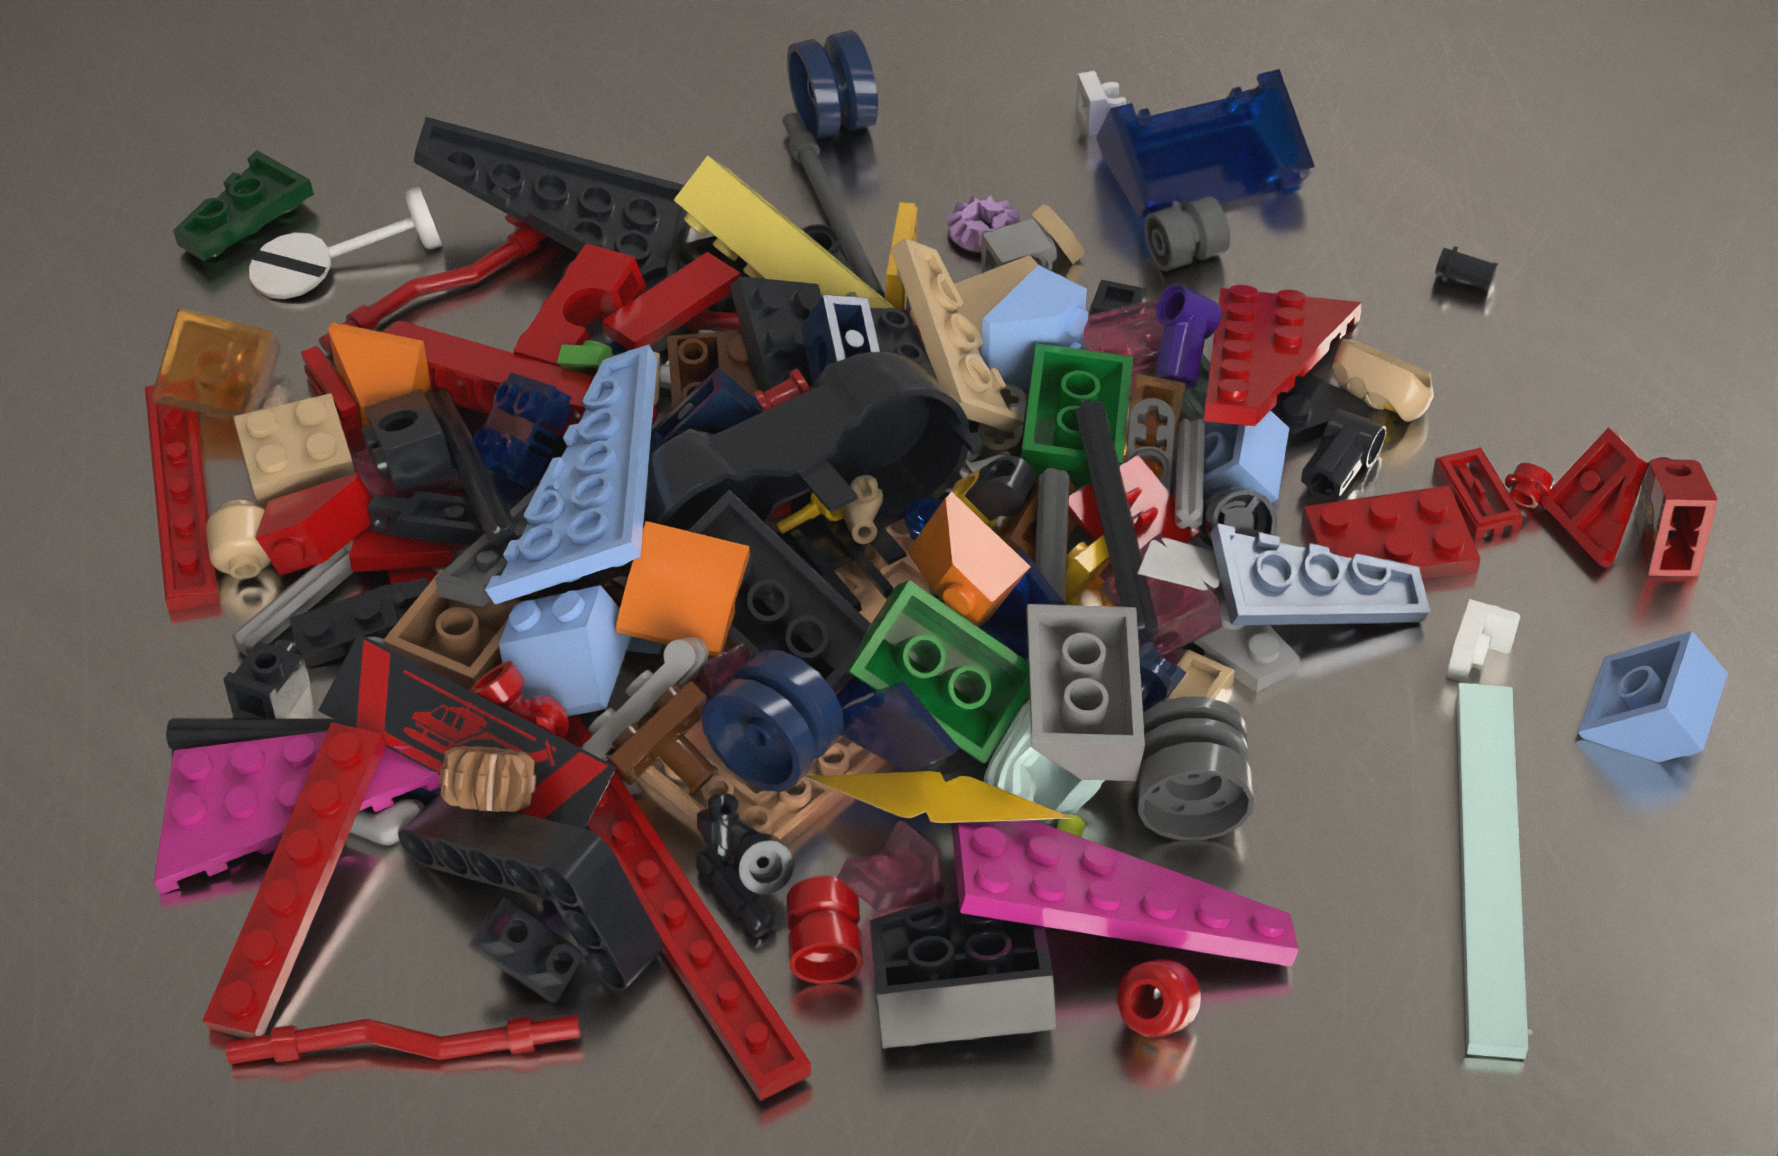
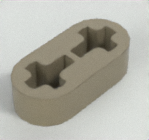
M1005 384L1006 387L999 392L1006 406H1009L1008 409L1011 407L1018 408L1024 423L1012 432L979 423L978 434L981 436L983 443L979 455L981 460L999 455V453L1004 451L1009 452L1010 456L1020 457L1027 400L1023 390L1015 385ZM997 435H1005L1004 444H995Z

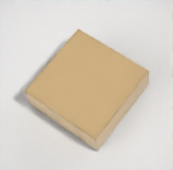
M1041 205L1031 214L1044 233L1051 236L1055 246L1072 264L1085 254V249L1070 228L1048 205Z

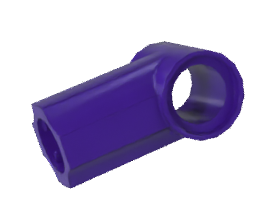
M1173 284L1162 292L1156 305V317L1164 325L1155 376L1156 381L1161 384L1187 389L1197 387L1204 342L1217 329L1221 319V309L1215 300L1181 284Z

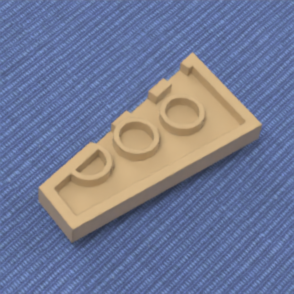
M904 238L891 248L898 267L897 277L905 287L911 305V317L919 328L926 348L925 352L935 372L937 382L959 403L967 419L1012 432L1022 425L1024 420L1017 407L1007 408L999 392L1006 385L998 369L992 368L989 370L977 349L984 342L976 326H973L967 318L959 314L957 308L964 303L937 250Z

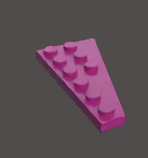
M1035 820L951 823L960 913L1291 967L1299 948L1291 915L1288 912Z

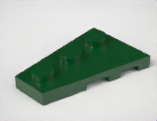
M256 150L247 158L249 167L241 175L239 173H232L223 182L225 190L217 198L205 199L173 230L177 244L203 261L222 254L227 247L247 235L258 232L263 225L283 213L294 210L298 204L313 196L314 191L311 181Z

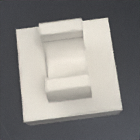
M1095 71L1078 73L1076 110L1088 136L1103 134L1106 132V117L1116 118L1125 114L1126 99L1125 97H1119V84L1117 82H1107L1101 85Z

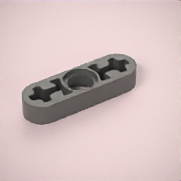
M1147 398L1138 402L1131 411L1125 463L1137 455L1142 460L1151 459L1156 461L1161 466L1163 472L1159 481L1170 493L1175 415L1170 405L1165 401L1157 398ZM1151 412L1157 414L1158 422L1165 423V426L1161 425L1157 428L1154 447L1145 446L1147 428L1146 425L1138 423V421H1144L1147 413ZM1134 444H1138L1142 447L1136 449L1134 447ZM1164 446V447H1165V451H1163V450H1161V449H1159V448H1157V447Z

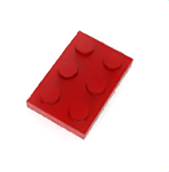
M1449 485L1304 506L1302 521L1311 544L1329 547V552L1334 555L1353 558L1357 553L1417 566L1420 569L1422 580L1478 572L1481 558Z

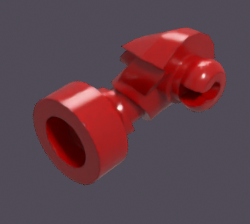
M507 661L494 667L469 688V691L565 739L569 729V718L565 708L550 695H545V697L537 695L530 700L525 699L523 701L522 690L525 679L512 661Z

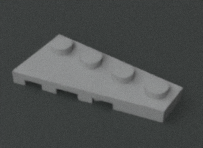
M1191 541L1186 543L1194 546V544ZM1109 562L1100 577L1110 587L1117 590L1111 563ZM1146 576L1153 605L1185 586ZM1150 578H1152L1153 580H1155L1156 582H1158L1159 584H1161V586L1165 589V591H1164L1157 583H1155L1154 581H1152ZM1221 579L1217 588H1213L1204 582L1208 590L1186 586L1196 599L1181 613L1166 623V632L1181 642L1184 639L1192 641L1205 650L1204 657L1234 669V678L1256 693L1298 672L1300 657L1270 625H1231ZM1192 604L1197 606L1195 610L1190 609ZM1185 614L1186 617L1184 619H1180L1179 615ZM1173 623L1174 627L1168 628L1167 624Z

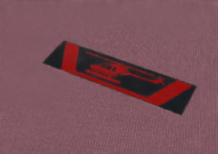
M358 634L318 709L319 712L346 726L382 733L387 743V748L433 772H439L437 773L438 775H440V768L444 763L445 752L453 747H497L499 749L525 752L535 761V792H532L531 805L515 812L583 829L586 828L617 768L611 763L361 634ZM393 746H405L409 748L400 750L396 749Z

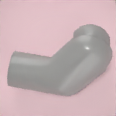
M411 798L400 800L377 813L366 809L360 810L350 833L381 845H394L400 841L398 832L425 805L418 799Z

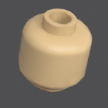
M232 500L219 506L217 511L209 517L205 525L211 564L217 570L237 579H248L258 575L261 570L271 564V561L255 538L265 511L263 508L256 506L248 500Z

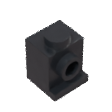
M284 640L276 641L273 646L257 641L235 673L228 672L223 679L232 713L245 718H286L310 684L304 656H302L296 646Z

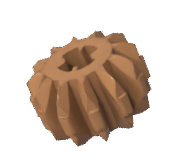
M481 746L453 747L445 752L444 763L440 768L439 783H441V797L449 805L460 806L462 809L495 812L523 810L531 805L532 792H535V761L525 752H516L511 749Z

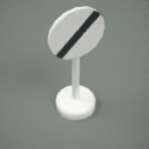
M416 185L407 189L404 195L411 217L331 247H327L322 239L312 234L292 233L279 236L266 243L254 255L249 266V278L259 293L269 298L288 299L301 296L314 289L326 277L332 258L409 229L416 228L423 246L431 250L443 245L420 186Z

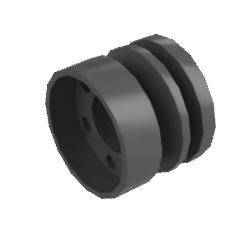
M1179 697L1160 702L1143 712L1145 747L1136 781L1138 814L1144 825L1160 836L1176 840H1206L1223 836L1242 826L1252 814L1254 791L1252 773L1248 765L1249 746L1246 742L1247 728L1240 712L1224 701L1208 697Z

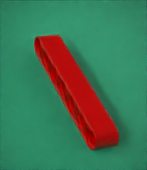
M396 321L382 331L383 333L424 341L432 391L436 393L441 388L446 389L456 405L563 437L569 425L579 424L586 410L582 400L595 376L404 321ZM653 405L652 425L657 420L655 405Z

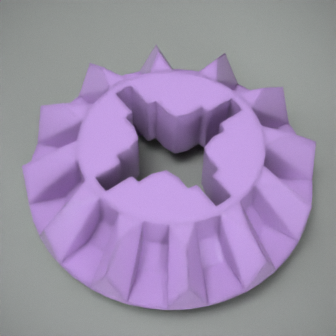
M991 195L986 200H978L972 196L968 204L956 203L954 212L948 214V233L951 239L959 246L970 251L982 252V234L1019 223V211L1011 209L1008 200L996 203ZM985 219L987 223H992L991 229H989L988 225H985L984 222L977 220Z

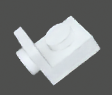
M1469 599L1454 643L1446 678L1467 683L1472 665L1483 666L1488 649L1509 654L1514 642L1520 615L1495 605Z

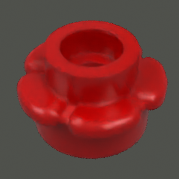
M1518 464L1514 473L1508 474L1505 478V486L1511 489L1509 492L1510 496L1520 506L1535 508L1538 504L1542 505L1540 500L1544 496L1549 497L1552 494L1551 488L1554 483L1552 475L1535 464Z

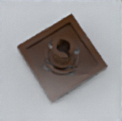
M692 681L682 689L677 684H674L654 702L652 708L655 710V713L650 720L642 727L636 722L632 723L613 741L611 746L615 751L609 758L612 765L617 767L615 771L629 786L659 759L690 788L689 790L693 794L701 789L717 773L718 768L712 765L684 736L702 718L701 714L707 702V696Z

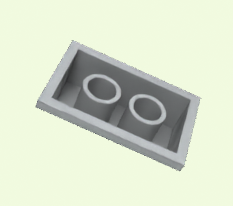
M1027 604L1031 748L1081 780L1137 781L1145 747L1136 607Z

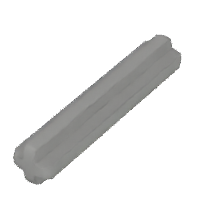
M1184 419L1178 424L1175 523L1181 529L1188 526L1196 529L1203 523L1205 424L1199 419L1194 421Z
M342 548L326 562L314 565L240 627L232 636L236 649L247 656L257 641L270 644L291 626L290 617L308 612L353 573L349 559L350 552Z

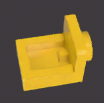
M1104 535L1089 547L1084 542L1079 543L1067 555L1065 605L1113 607L1119 600L1118 593L1100 577L1110 562Z

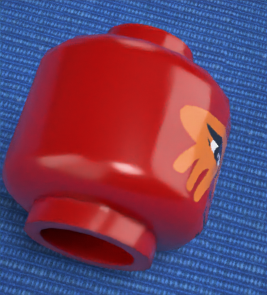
M1156 959L1134 966L1123 976L1117 989V1006L1121 1018L1130 1029L1142 1036L1159 1038L1183 1030L1194 1020L1200 1007L1201 992L1196 978L1187 967L1174 960Z

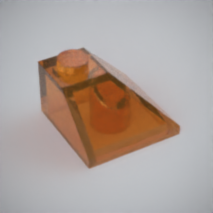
M178 308L151 401L152 403L234 422L233 416L257 411L269 392L281 345L273 331Z

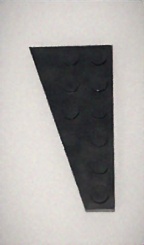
M425 118L415 150V164L577 253H580L585 244L594 245L634 256L639 269L661 257L665 260L668 277L676 273L681 244L683 243L687 222L683 218L688 212L677 204L674 199L685 185L433 118Z

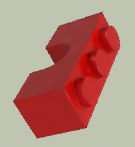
M585 244L576 259L568 265L565 275L552 294L544 300L541 310L533 322L521 334L513 352L560 366L557 360L562 345L583 346L584 341L591 340L587 329L584 328L587 324L595 320L605 319L645 292L647 287L635 257Z

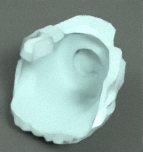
M1030 699L1021 707L998 744L984 775L985 783L1062 814L1076 813L1096 794L1101 784L1105 781L1081 780L1031 748ZM1059 819L1035 821L1053 827Z

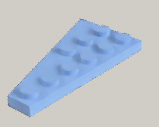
M649 344L602 361L582 400L586 410L579 424L569 425L563 437L567 444L566 450L562 457L552 458L523 515L528 524L519 540H511L503 554L508 563L502 575L492 576L485 589L494 604H499L563 582H573L582 576L610 567H619L631 560L641 558L657 358Z

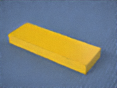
M899 202L891 248L904 238L917 242L918 207H915L916 203ZM890 250L886 271V300L896 309L905 310L907 293L897 277L898 267L892 250Z

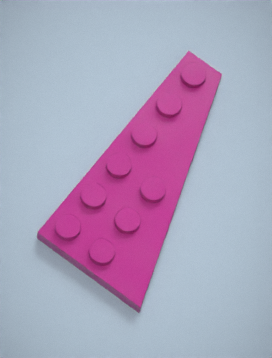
M327 731L174 750L153 881L160 895L180 888L179 880L204 870L208 876L229 869L228 861L256 850L263 855L276 851ZM393 746L396 749L400 750L409 748L405 746ZM385 747L359 811L370 806L373 807L375 812L394 805V797L420 787L428 791L440 788V775L437 774L439 772H433Z

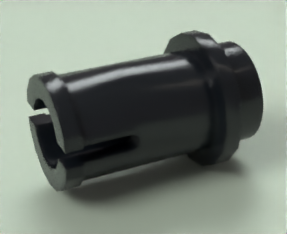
M1454 246L1452 250L1444 247L1439 257L1435 274L1443 277L1442 282L1447 283L1449 279L1483 289L1489 293L1499 263L1488 262L1460 253L1457 246Z

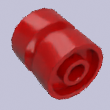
M816 876L801 880L792 886L786 895L788 930L790 931L788 934L790 970L796 977L810 983L832 984L848 980L856 975L863 966L861 930L857 926L860 921L859 892L852 883L843 878Z

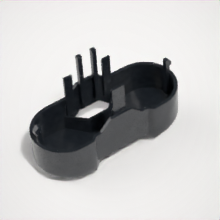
M891 352L857 354L828 364L809 391L717 434L687 429L659 446L649 455L643 528L645 522L648 521L688 531L728 490L733 492L765 524L769 521L776 507L810 491L814 493L829 512H832L857 500L858 495L850 487V484L859 476L870 475L877 480L878 488L882 490L883 502L873 520L877 528V535L870 544L890 565L907 557V555L884 527L920 511L938 499L960 473L968 450L973 455L980 452L983 445L982 439L977 432L970 433L967 416L959 403L916 361ZM821 513L817 517L803 522L784 534L775 532L858 612L862 611L861 602L834 572L835 569L853 561L885 599L894 590L893 586L864 554L868 544H859L854 541L844 519L835 522L829 521Z

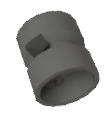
M1211 195L1183 203L1180 209L1173 206L1150 213L1145 219L1144 230L1149 252L1156 265L1163 271L1191 264L1192 256L1200 261L1227 253L1230 247V230L1222 206Z

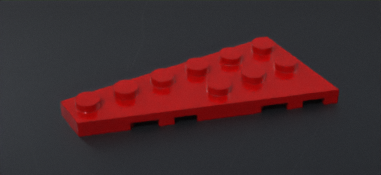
M1234 285L1230 289L1220 288L1218 304L1221 309V319L1214 332L1204 421L1256 426L1276 405L1277 395L1281 391L1288 393L1294 387L1295 377L1297 375L1304 377L1329 351L1330 342L1333 339L1340 340L1346 334L1347 324L1355 325L1360 320L1362 302L1307 297L1300 291L1289 289L1281 290L1277 293L1258 292L1256 288L1248 285Z

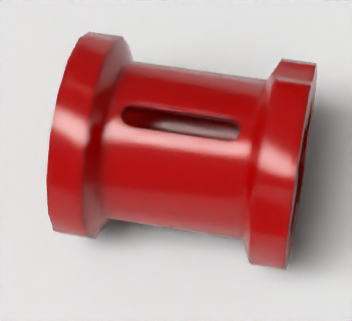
M796 368L790 372V378L766 392L759 389L753 395L760 409L764 412L809 391L810 388L800 371Z

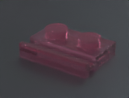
M1159 298L1088 316L1084 328V346L1086 350L1132 356V372L1157 366L1164 325L1156 317V305Z

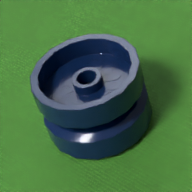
M849 30L832 34L826 38L824 47L815 39L793 43L789 46L787 71L790 90L796 112L806 132H810L815 140L838 134L841 123L850 132L876 125L878 119L876 81L866 48L856 32Z
M762 650L752 655L735 672L732 681L722 685L706 702L701 714L703 732L712 750L725 766L745 782L767 791L783 792L794 787L810 770L814 760L823 756L838 740L844 728L843 710L834 690L815 669L800 658L781 650Z

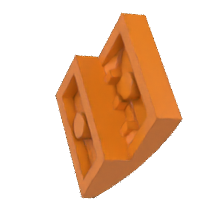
M646 521L642 534L641 558L633 560L618 614L616 633L665 645L674 640L697 637L705 642L710 656L720 658L735 614V600L750 558V546Z

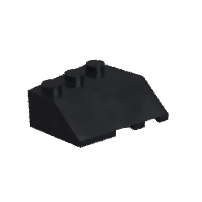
M930 900L869 920L883 1048L910 1047L919 1044L972 1040L1019 1033L1028 1034L1057 1029L1053 973L1044 926L960 913L959 900L946 905Z

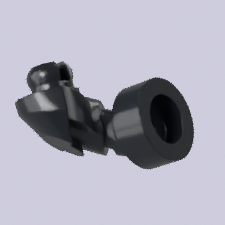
M713 795L708 800V809L697 813V828L710 851L714 855L719 854L726 859H731L732 855L735 856V871L746 888L752 892L770 894L783 888L790 880L794 870L793 857L786 845L774 835L760 834L752 825L741 819L737 813L739 802L733 795Z

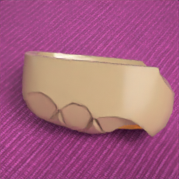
M1342 339L1332 363L1334 377L1342 385V388L1349 394L1366 402L1369 407L1382 410L1388 409L1398 413L1406 422L1417 419L1424 414L1434 397L1431 373L1366 344Z

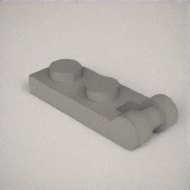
M697 637L670 642L664 649L663 657L665 663L654 674L649 669L646 670L629 685L625 693L630 699L617 712L612 708L603 712L589 726L588 731L593 736L581 748L605 761L609 760V757L615 751L611 746L613 741L634 722L642 727L654 716L655 710L652 708L654 702L674 684H677L681 689L706 663L709 651L705 642Z

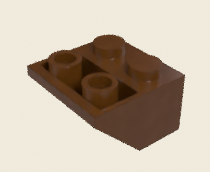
M742 331L667 336L673 410L718 367L755 398L753 393L757 391V386ZM706 428L702 430L703 432H708L712 434H717L721 432V430L717 428Z

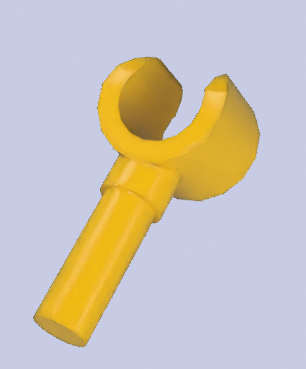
M812 492L809 504L776 524L781 533L784 534L803 522L817 517L821 513L829 521H839L843 519L842 512L844 506L829 512Z

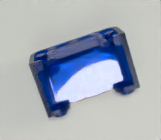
M1280 69L1258 74L1257 81L1259 85L1254 89L1242 92L1241 87L1232 88L1225 99L1151 115L1149 109L1145 108L1139 110L1136 116L1132 103L1110 108L1096 136V141L1104 161L1141 221L1145 222L1147 215L1173 206L1180 209L1183 203L1210 195L1216 198L1220 205L1273 192H1277L1280 196L1289 195L1303 188V181L1309 177L1315 165Z

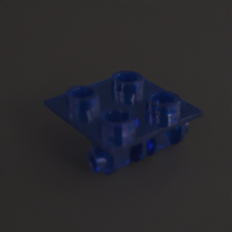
M510 372L507 380L499 385L494 394V407L486 424L476 432L473 438L488 470L506 477L527 489L532 480L537 482L547 458L528 448L532 446L551 454L552 449L533 440L534 435L538 432L557 441L559 436L540 426V423L542 422L561 431L572 410L568 406L572 397L557 390V387Z

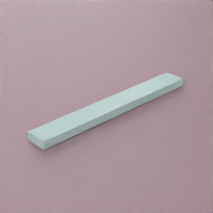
M1459 683L1456 703L1466 1054L1525 1059L1528 1051L1513 690L1512 687Z

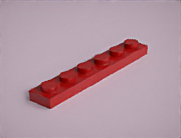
M331 722L202 1021L209 1030L241 1038L257 1037L265 1034L387 745L382 733Z

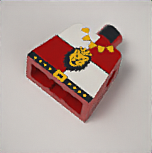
M1667 457L1652 459L1648 462L1649 466L1642 483L1636 509V521L1648 576L1699 577L1718 501L1716 494L1700 462L1695 460H1673ZM1669 530H1676V535L1669 538Z

